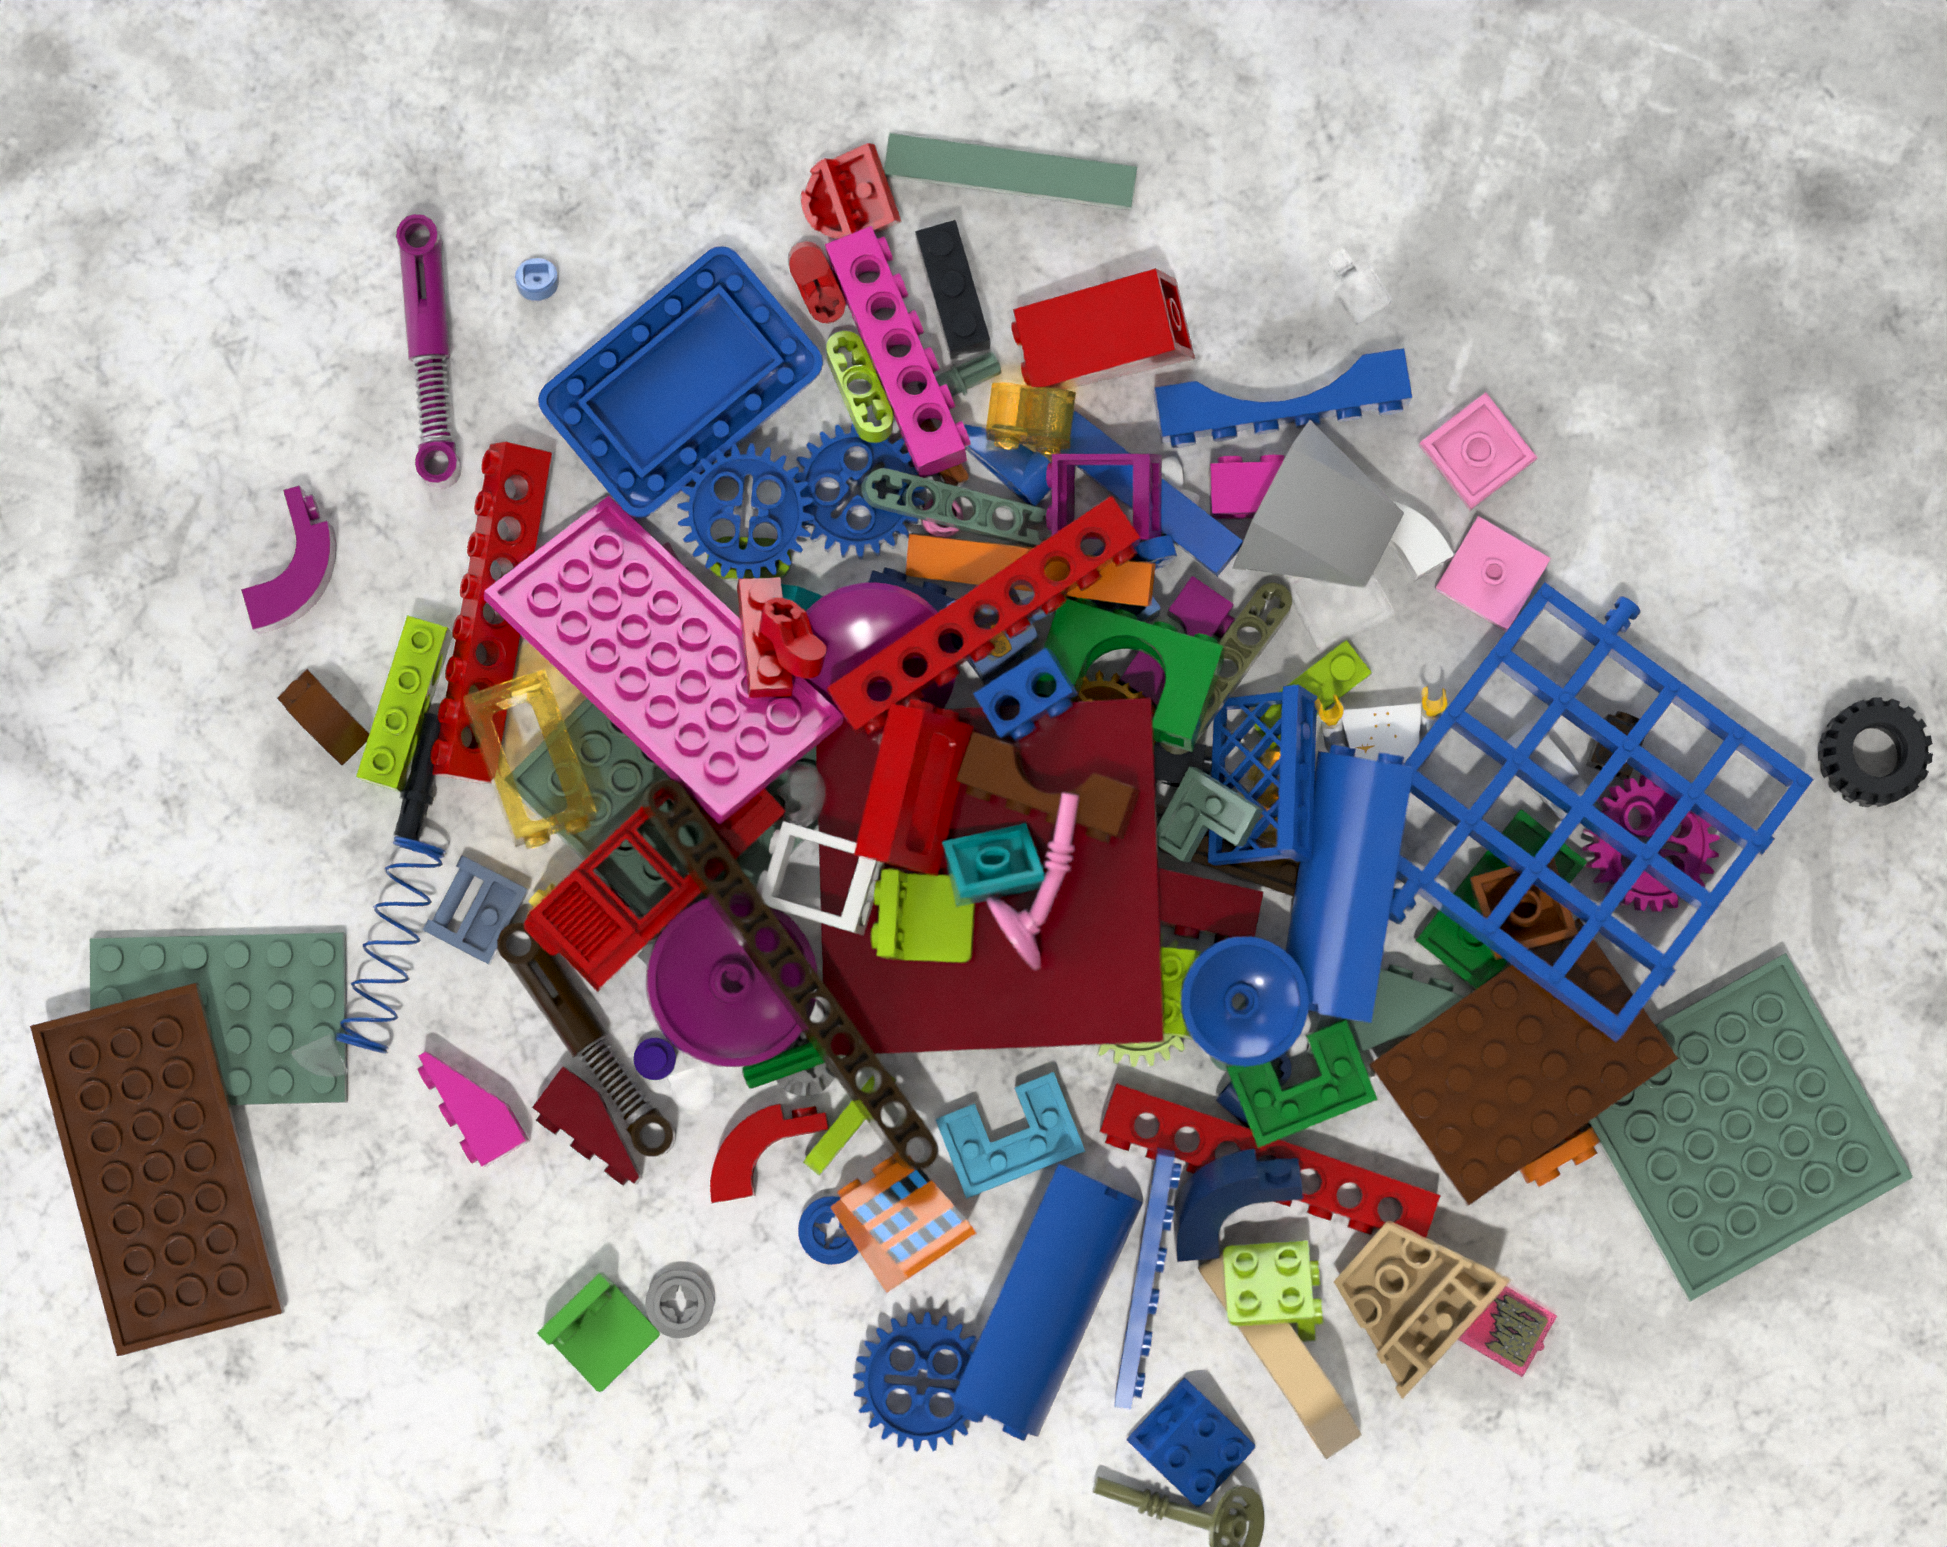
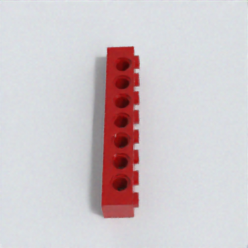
M510 442L490 444L489 449L483 456L481 470L485 476L482 491L478 493L474 504L477 521L475 532L471 534L467 544V554L470 557L468 572L463 576L460 584V596L463 598L460 615L456 617L452 630L453 638L456 641L453 656L448 660L445 670L448 687L446 698L441 701L438 710V721L441 723L439 738L434 742L431 750V763L434 764L432 775L477 784H495L520 633L496 610H494L492 621L490 623L486 621L483 615V608L486 604L484 591L496 582L490 573L493 561L499 564L501 569L500 578H502L535 552L552 452ZM508 478L515 485V494L512 499L505 492V483ZM501 519L508 527V535L505 540L499 536L497 530ZM480 643L485 647L487 653L483 664L479 663L476 658V648ZM472 685H475L479 691V700L475 706L468 697L469 689ZM466 726L472 733V741L468 747L461 740L462 730Z
M1112 496L1108 497L827 687L828 694L856 735L864 730L868 735L873 734L885 726L890 704L908 707L909 699L923 700L925 696L922 691L935 682L939 687L949 683L961 673L957 667L971 658L974 663H977L996 650L993 643L1006 634L1010 639H1013L1032 625L1028 619L1043 610L1045 615L1052 613L1066 603L1065 594L1077 586L1081 591H1084L1102 578L1099 571L1112 562L1116 567H1119L1132 559L1138 553L1135 547L1140 544L1141 537ZM1094 537L1101 540L1105 547L1104 552L1098 557L1086 556L1080 548L1081 543L1085 539ZM1060 561L1067 565L1070 573L1062 581H1052L1046 576L1045 568L1051 562ZM1018 585H1025L1033 591L1034 598L1027 605H1017L1010 599V591ZM982 609L993 610L998 615L999 621L991 629H981L974 622L976 613ZM947 633H955L962 638L963 646L956 653H945L938 645L940 638ZM911 657L924 659L928 665L927 671L921 677H909L903 671V665L906 660ZM875 681H885L892 687V693L887 700L876 702L870 699L867 694L869 686Z
M1117 1083L1113 1089L1099 1133L1107 1135L1105 1144L1125 1151H1129L1131 1144L1147 1149L1145 1157L1154 1161L1156 1160L1157 1148L1172 1150L1175 1152V1159L1188 1163L1185 1171L1192 1174L1216 1160L1215 1150L1224 1141L1232 1142L1239 1151L1254 1149L1256 1162L1264 1155L1272 1156L1275 1159L1298 1158L1300 1172L1304 1169L1313 1170L1317 1173L1320 1184L1314 1193H1303V1199L1295 1201L1309 1205L1308 1214L1331 1221L1333 1214L1348 1218L1347 1227L1372 1235L1374 1228L1380 1230L1385 1225L1386 1221L1380 1218L1377 1208L1382 1199L1391 1197L1400 1205V1214L1392 1222L1427 1238L1441 1196L1280 1139L1258 1148L1252 1132L1248 1128ZM1151 1114L1157 1119L1159 1128L1154 1137L1142 1138L1136 1133L1134 1122L1139 1115ZM1188 1127L1198 1134L1199 1143L1194 1151L1183 1152L1177 1148L1175 1135L1179 1129ZM1345 1183L1355 1185L1360 1193L1359 1202L1352 1208L1343 1207L1337 1200V1191ZM1293 1200L1278 1201L1276 1203L1291 1207Z

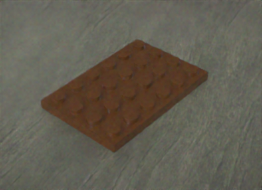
M1578 918L1574 922L1579 933L1584 924ZM1574 938L1535 948L1530 952L1550 967H1553ZM1594 938L1564 976L1616 1016L1619 1015L1633 996V993ZM1510 965L1368 1064V1066L1464 1203L1469 1206L1679 1058L1643 1008L1619 1040L1615 1042L1515 966Z

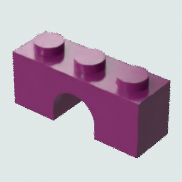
M1191 576L1167 612L1168 617L1181 625L1185 635L1194 637V634L1199 633L1210 637L1215 635L1222 639L1235 620L1234 617L1229 615L1234 604L1194 576ZM1139 651L1121 676L1119 684L1123 686L1129 682V686L1134 693L1143 691L1142 695L1145 698H1152V704L1157 710L1166 677L1160 665L1152 657Z

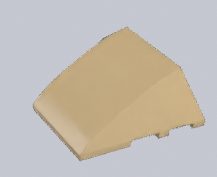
M1388 1221L1335 1279L1334 1283L1360 1328H1365L1378 1351L1376 1355L1381 1364H1386L1397 1383L1395 1388L1403 1399L1512 1279L1396 1223Z

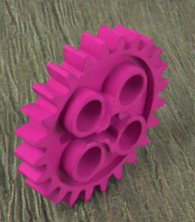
M1640 775L1639 785L1634 778L1624 779L1625 791L1618 785L1610 786L1609 790L1613 799L1599 797L1597 800L1603 809L1602 813L1636 838H1651L1678 802L1643 775ZM1633 807L1641 814V823L1637 829H1633L1628 822V814ZM1690 810L1681 822L1680 833L1676 837L1671 835L1666 843L1683 845L1686 851L1680 853L1670 849H1660L1658 854L1664 859L1669 857L1675 867L1705 888V884L1699 876L1700 874L1714 873V870L1706 864L1707 858L1719 857V853L1709 849V843L1719 840L1720 836L1708 834L1707 828L1711 825ZM1586 828L1583 829V833L1593 837V843L1583 846L1582 850L1594 852L1595 856L1594 859L1586 864V868H1599L1600 873L1594 878L1593 882L1595 884L1608 882L1609 885L1604 894L1607 896L1626 871L1621 864L1622 854ZM1644 871L1619 904L1621 906H1628L1634 899L1635 911H1645L1649 903L1652 912H1661L1663 901L1668 908H1677L1678 897L1674 892Z

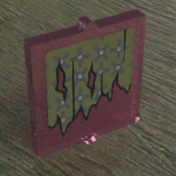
M1506 1286L1458 1340L1523 1377L1537 1351L1544 1349L1542 1342L1557 1315Z

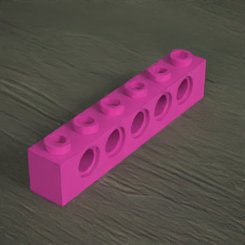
M872 226L825 244L830 265L891 406L893 416L919 477L926 478L966 462L965 447L971 445L969 436L962 421L958 423L953 421L949 411L955 408L953 398L946 384L939 386L934 375V372L940 370L931 347L923 349L918 336L924 334L916 311L908 312L903 302V299L909 296L900 273L892 276L887 262L893 260L885 237L877 239ZM867 271H874L880 275L875 282L869 284L858 280L860 275ZM881 308H890L895 311V314L888 320L882 321L874 317L875 312ZM899 344L906 345L911 349L906 356L900 358L889 354L891 348ZM919 381L926 385L925 390L917 395L908 394L904 389L909 383ZM929 418H935L942 422L941 427L934 432L923 431L920 425Z

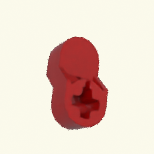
M804 241L796 244L789 252L788 265L810 314L820 323L829 324L836 322L845 312L846 303L843 292L823 250L813 242ZM817 279L820 285L816 286L814 280Z
M772 598L767 600L763 606L759 627L760 631L773 642L779 664L789 673L800 678L810 679L820 675L827 649L825 644L813 634L807 612L789 599Z

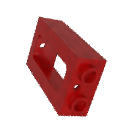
M909 699L908 707L890 704L854 855L905 870L938 877L944 852L942 841L947 840L960 782L956 781L974 726L959 722V713L934 708L935 705Z

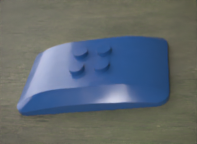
M720 246L707 251L550 380L541 389L538 402L543 415L619 506L632 517L644 518L655 513L681 492L682 486H689L694 482L689 476L690 471L701 475L705 472L700 461L702 458L709 461L712 465L717 462L715 450L719 449L726 456L731 452L732 444L738 446L815 381L821 374L823 360L818 348L738 253L731 248Z

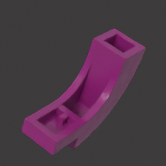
M300 486L283 490L296 534V549L291 563L283 573L271 581L241 589L252 629L259 635L286 627L304 616L320 600L333 574L336 560V539L333 526L328 521L314 523V520L320 518L316 500L313 494L307 496Z

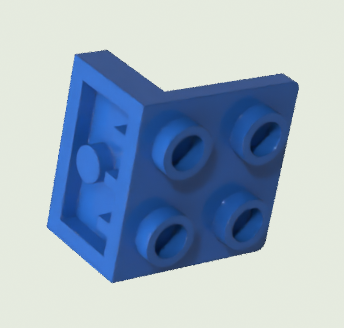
M1186 1378L1169 1393L1126 1439L1196 1507H1201L1256 1447L1245 1434Z

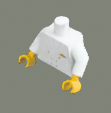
M1428 686L1424 687L1421 691L1422 707L1424 708L1422 711L1421 703L1344 710L1337 695H1333L1335 700L1334 707L1330 710H1323L1320 699L1315 701V708L1322 720L1321 726L1324 743L1328 752H1330L1331 745L1355 748V757L1377 761L1378 752L1404 756L1403 764L1447 707L1445 688H1442V696L1439 700L1431 701L1428 699Z

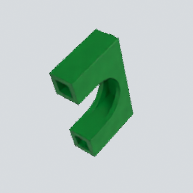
M1074 597L1073 600L1066 599V603L1056 611L1043 649L1052 650L1078 695L1089 667L1102 655L1118 649H1133L1143 652L1160 665L1166 677L1165 686L1153 718L1154 741L1193 752L1224 662V646L1219 645L1216 639L1205 634L1197 633L1192 637L1179 633L1176 627L1165 622L1156 621L1152 625L1139 621L1134 614L1125 610L1115 609L1112 613L1099 609L1094 602L1085 598ZM1046 674L1039 678L1036 684V691L1041 698H1048L1054 694L1057 687L1055 678L1051 674ZM1078 695L1070 699V701L1076 702Z

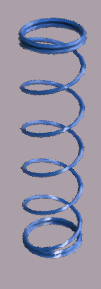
M399 836L394 837V841H392L394 845L425 854L438 863L390 864L385 867V872L397 883L423 897L428 902H382L373 907L380 917L417 940H374L362 944V947L367 954L397 971L405 979H360L351 983L352 988L358 994L387 1010L394 1017L345 1018L340 1021V1025L353 1036L338 1032L335 1038L336 1041L382 1054L388 1053V1046L371 1042L348 1028L344 1023L391 1022L399 1017L394 1010L364 993L355 984L405 983L409 980V977L403 970L377 956L366 946L376 944L413 945L421 940L417 934L381 913L377 907L428 906L432 903L427 895L394 876L389 871V868H437L443 865L439 858H444L446 853L444 849Z

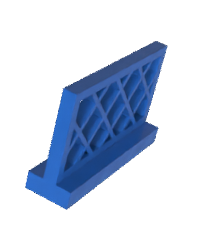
M1300 685L1283 686V692L1229 698L1214 718L1211 777L1231 790L1235 786L1247 800L1263 809V817L1253 828L1244 847L1236 846L1232 852L1222 853L1223 837L1209 829L1208 863L1224 865L1291 858L1296 862L1312 860L1317 724L1315 701L1317 696ZM1282 704L1281 718L1270 729L1260 718L1271 705ZM1242 709L1248 717L1232 733L1227 728V710ZM1257 724L1266 735L1250 751L1241 740ZM1275 742L1280 747V758L1269 770L1259 758ZM1237 746L1247 757L1231 774L1225 768V758ZM1255 764L1265 775L1248 792L1239 781ZM1273 782L1279 788L1278 800L1267 811L1257 799ZM1272 824L1277 829V847L1263 849L1256 840Z

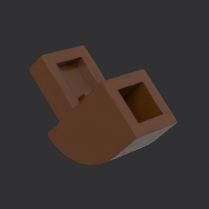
M308 669L277 697L291 716L342 766L368 740L370 733Z

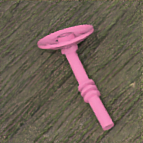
M1062 793L1054 841L1048 844L1052 851L1047 852L1046 855L1050 858V861L1045 862V867L1048 868V871L1030 912L1025 909L1018 913L1004 901L994 896L987 898L989 907L998 923L1018 952L1034 970L1041 967L1040 954L1034 935L1041 930L1039 926L1045 922L1065 872L1071 869L1067 862L1072 861L1073 858L1069 855V852H1074L1071 839L1079 796Z

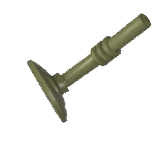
M1097 1477L1092 1490L1094 1494L1136 1507L1140 1514L1147 1511V1516L1153 1517L1156 1514V1519L1158 1520L1166 1517L1208 1530L1209 1547H1241L1238 1542L1245 1536L1247 1529L1246 1521H1249V1529L1242 1547L1260 1546L1264 1531V1508L1260 1496L1250 1487L1236 1486L1231 1488L1223 1495L1214 1513L1211 1514L1169 1501V1496L1165 1494L1160 1498V1493L1156 1491L1151 1495V1490L1147 1488L1142 1492L1101 1477ZM1240 1496L1247 1505L1243 1506L1238 1502H1234L1233 1498ZM1231 1508L1236 1511L1235 1515L1229 1514ZM1221 1539H1225L1227 1545L1224 1546Z

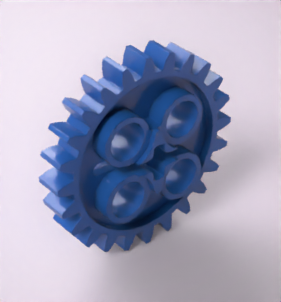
M853 423L851 432L845 434L838 424L835 425V438L830 439L822 431L820 432V438L823 445L817 447L809 442L806 444L809 453L812 455L810 459L805 457H797L796 459L804 471L798 472L793 480L797 483L807 481L809 485L800 492L801 497H809L814 500L809 506L803 507V512L813 515L814 521L802 522L801 527L807 529L813 526L815 528L810 537L813 543L825 537L824 549L826 552L832 550L836 544L840 545L842 558L847 556L850 548H856L858 558L863 559L866 547H871L874 554L880 556V543L885 542L890 548L895 549L896 545L893 536L897 533L904 538H908L909 533L904 526L905 522L918 524L919 519L870 506L859 495L852 498L838 518H832L831 514L850 497L849 485L851 483L856 486L861 485L864 478L880 462L885 465L884 469H891L915 476L919 475L915 467L909 466L913 462L909 452L903 455L901 453L905 445L903 438L891 444L889 442L890 435L882 442L871 443L859 437ZM856 451L862 452L868 457L866 467L858 471L850 470L845 465L846 457ZM882 477L879 482L872 483V489H876L878 483L886 479ZM826 482L836 484L840 488L837 498L829 502L820 500L816 493L821 484ZM902 482V488L897 493V495H900L897 501L898 505H902V494L908 485L905 482ZM924 487L915 488L911 495L912 503L917 509L925 506L924 501L915 497V494L926 491ZM856 510L867 512L871 516L869 525L861 530L851 528L847 523V519L852 512Z
M750 443L746 455H740L737 445L732 444L731 457L727 458L717 449L715 450L717 460L715 464L712 465L704 458L700 460L705 470L702 475L693 471L689 472V476L696 483L694 488L688 486L681 487V491L690 497V501L677 504V508L689 512V517L678 521V525L681 527H691L692 530L683 538L684 543L697 541L699 545L694 550L692 556L696 558L706 553L709 556L705 565L706 569H710L717 562L722 564L721 577H725L730 568L736 569L738 579H743L745 570H751L754 578H760V568L765 566L772 575H775V561L779 559L782 563L789 566L791 565L790 558L787 555L789 549L797 553L803 551L802 547L796 542L797 537L810 538L811 533L802 528L801 525L802 522L814 521L813 515L803 512V507L809 506L814 500L813 498L801 497L800 492L805 490L809 484L807 481L794 482L793 479L799 472L798 467L788 471L783 469L786 461L785 455H782L775 462L771 461L770 447H767L761 456H756L754 444ZM746 475H751L753 477L751 509L758 510V516L750 517L747 548L741 550L739 548L741 518L739 515H735L733 511L734 508H741L744 479ZM722 478H731L739 486L738 495L730 501L720 500L714 492L715 484ZM769 481L777 484L781 490L780 499L771 505L763 504L759 501L756 494L759 485ZM718 520L731 522L735 527L733 539L727 543L716 542L710 533L712 525ZM767 523L776 529L778 537L773 545L762 547L755 543L753 531L760 524Z
M911 1312L907 1316V1325L903 1327L894 1317L891 1319L893 1332L889 1334L884 1329L878 1327L876 1331L881 1341L878 1344L868 1340L865 1341V1346L872 1352L870 1357L857 1356L856 1360L866 1366L865 1372L853 1374L854 1379L864 1382V1387L856 1390L854 1396L866 1397L868 1401L859 1409V1412L867 1413L872 1411L875 1415L868 1425L869 1428L876 1427L879 1424L885 1426L881 1439H887L892 1433L897 1434L898 1448L903 1446L907 1438L913 1439L915 1452L919 1451L922 1440H928L932 1451H936L937 1438L943 1437L951 1446L954 1444L952 1432L956 1429L962 1435L967 1436L968 1430L964 1424L965 1420L976 1421L959 1414L958 1411L961 1405L955 1402L954 1410L951 1414L945 1417L936 1416L932 1413L929 1402L933 1395L942 1392L953 1398L957 1388L928 1386L925 1393L921 1394L917 1392L918 1388L914 1384L887 1383L884 1380V1376L889 1374L916 1377L919 1370L924 1369L927 1370L928 1378L958 1380L960 1382L973 1354L969 1347L974 1343L976 1336L972 1335L964 1340L959 1337L963 1328L961 1323L952 1330L947 1329L946 1315L940 1319L938 1325L932 1324L930 1312L925 1313L922 1323H917ZM898 1346L909 1347L915 1355L914 1365L908 1370H898L891 1363V1353ZM940 1350H950L955 1353L958 1359L957 1368L949 1374L939 1373L933 1365L934 1355ZM895 1389L905 1390L911 1397V1407L904 1413H895L887 1405L888 1394Z

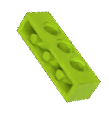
M407 615L356 775L361 781L401 793V789H405L422 728L424 713H429L453 637L448 627Z

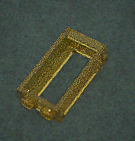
M545 669L464 696V708L515 848L525 844L527 849H533L550 842V835L566 830L567 835H573L590 828V821L596 820L597 809ZM522 703H527L533 708L568 804L565 811L537 821L529 819L492 721V717L496 712Z

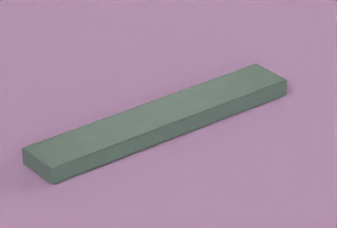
M889 133L884 172L886 177L1131 210L1137 167Z

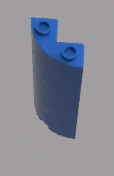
M1331 745L1329 753L1318 751L1314 784L1312 860L1300 861L1285 951L1297 963L1305 978L1309 995L1308 1010L1318 1012L1319 1014L1371 1023L1414 767L1403 765L1404 756L1378 752V758L1375 761L1355 757V748Z
M1058 1164L951 1400L961 1405L958 1411L959 1414L979 1423H982L986 1416L1004 1424L1001 1431L1022 1441L1026 1440L1028 1434L1036 1437L1039 1436L1143 1202Z

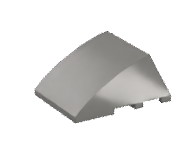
M1309 420L1290 447L1251 521L1232 569L1244 571L1248 569L1268 572L1278 576L1288 575L1309 578L1318 582L1366 588L1404 512Z

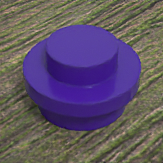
M661 1038L646 1039L638 1045L634 1052V1066L638 1073L646 1079H664L675 1068V1050L670 1043Z

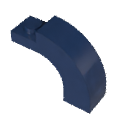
M1249 1149L1222 1156L1194 1173L1180 1190L1174 1204L1173 1235L1177 1262L1220 1258V1228L1224 1221L1238 1209L1257 1203L1303 1199L1298 1158L1256 1162L1255 1150Z

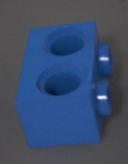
M1047 648L973 693L998 736L1003 739H1008L1012 736L1014 741L1020 740L1036 729L1033 722L1048 714L1052 719L1067 711L1073 706L1070 699L1078 695L1054 653ZM1051 674L1057 683L1056 690L1050 697L1041 698L1036 691L1037 681L1043 675ZM1009 697H1015L1019 701L1020 712L1015 719L1005 721L1000 714L1001 703Z

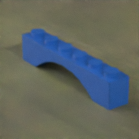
M1402 348L1364 354L1347 372L1331 384L1308 395L1286 401L1256 402L1236 399L1215 392L1197 381L1154 387L1153 397L1161 444L1171 442L1172 448H1182L1195 445L1196 438L1212 436L1213 441L1219 442L1235 439L1238 437L1237 432L1254 429L1255 435H1265L1279 431V425L1295 423L1296 428L1301 429L1306 426L1309 420L1317 426L1321 424L1320 419L1337 416L1338 422H1347L1362 418V412L1378 410L1381 416L1397 414L1404 411V405L1410 404L1412 392L1405 350Z

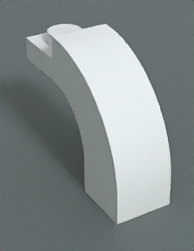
M1394 502L1404 512V515L1388 547L1397 553L1415 582L1450 562L1454 554L1440 531L1426 517L1406 505Z

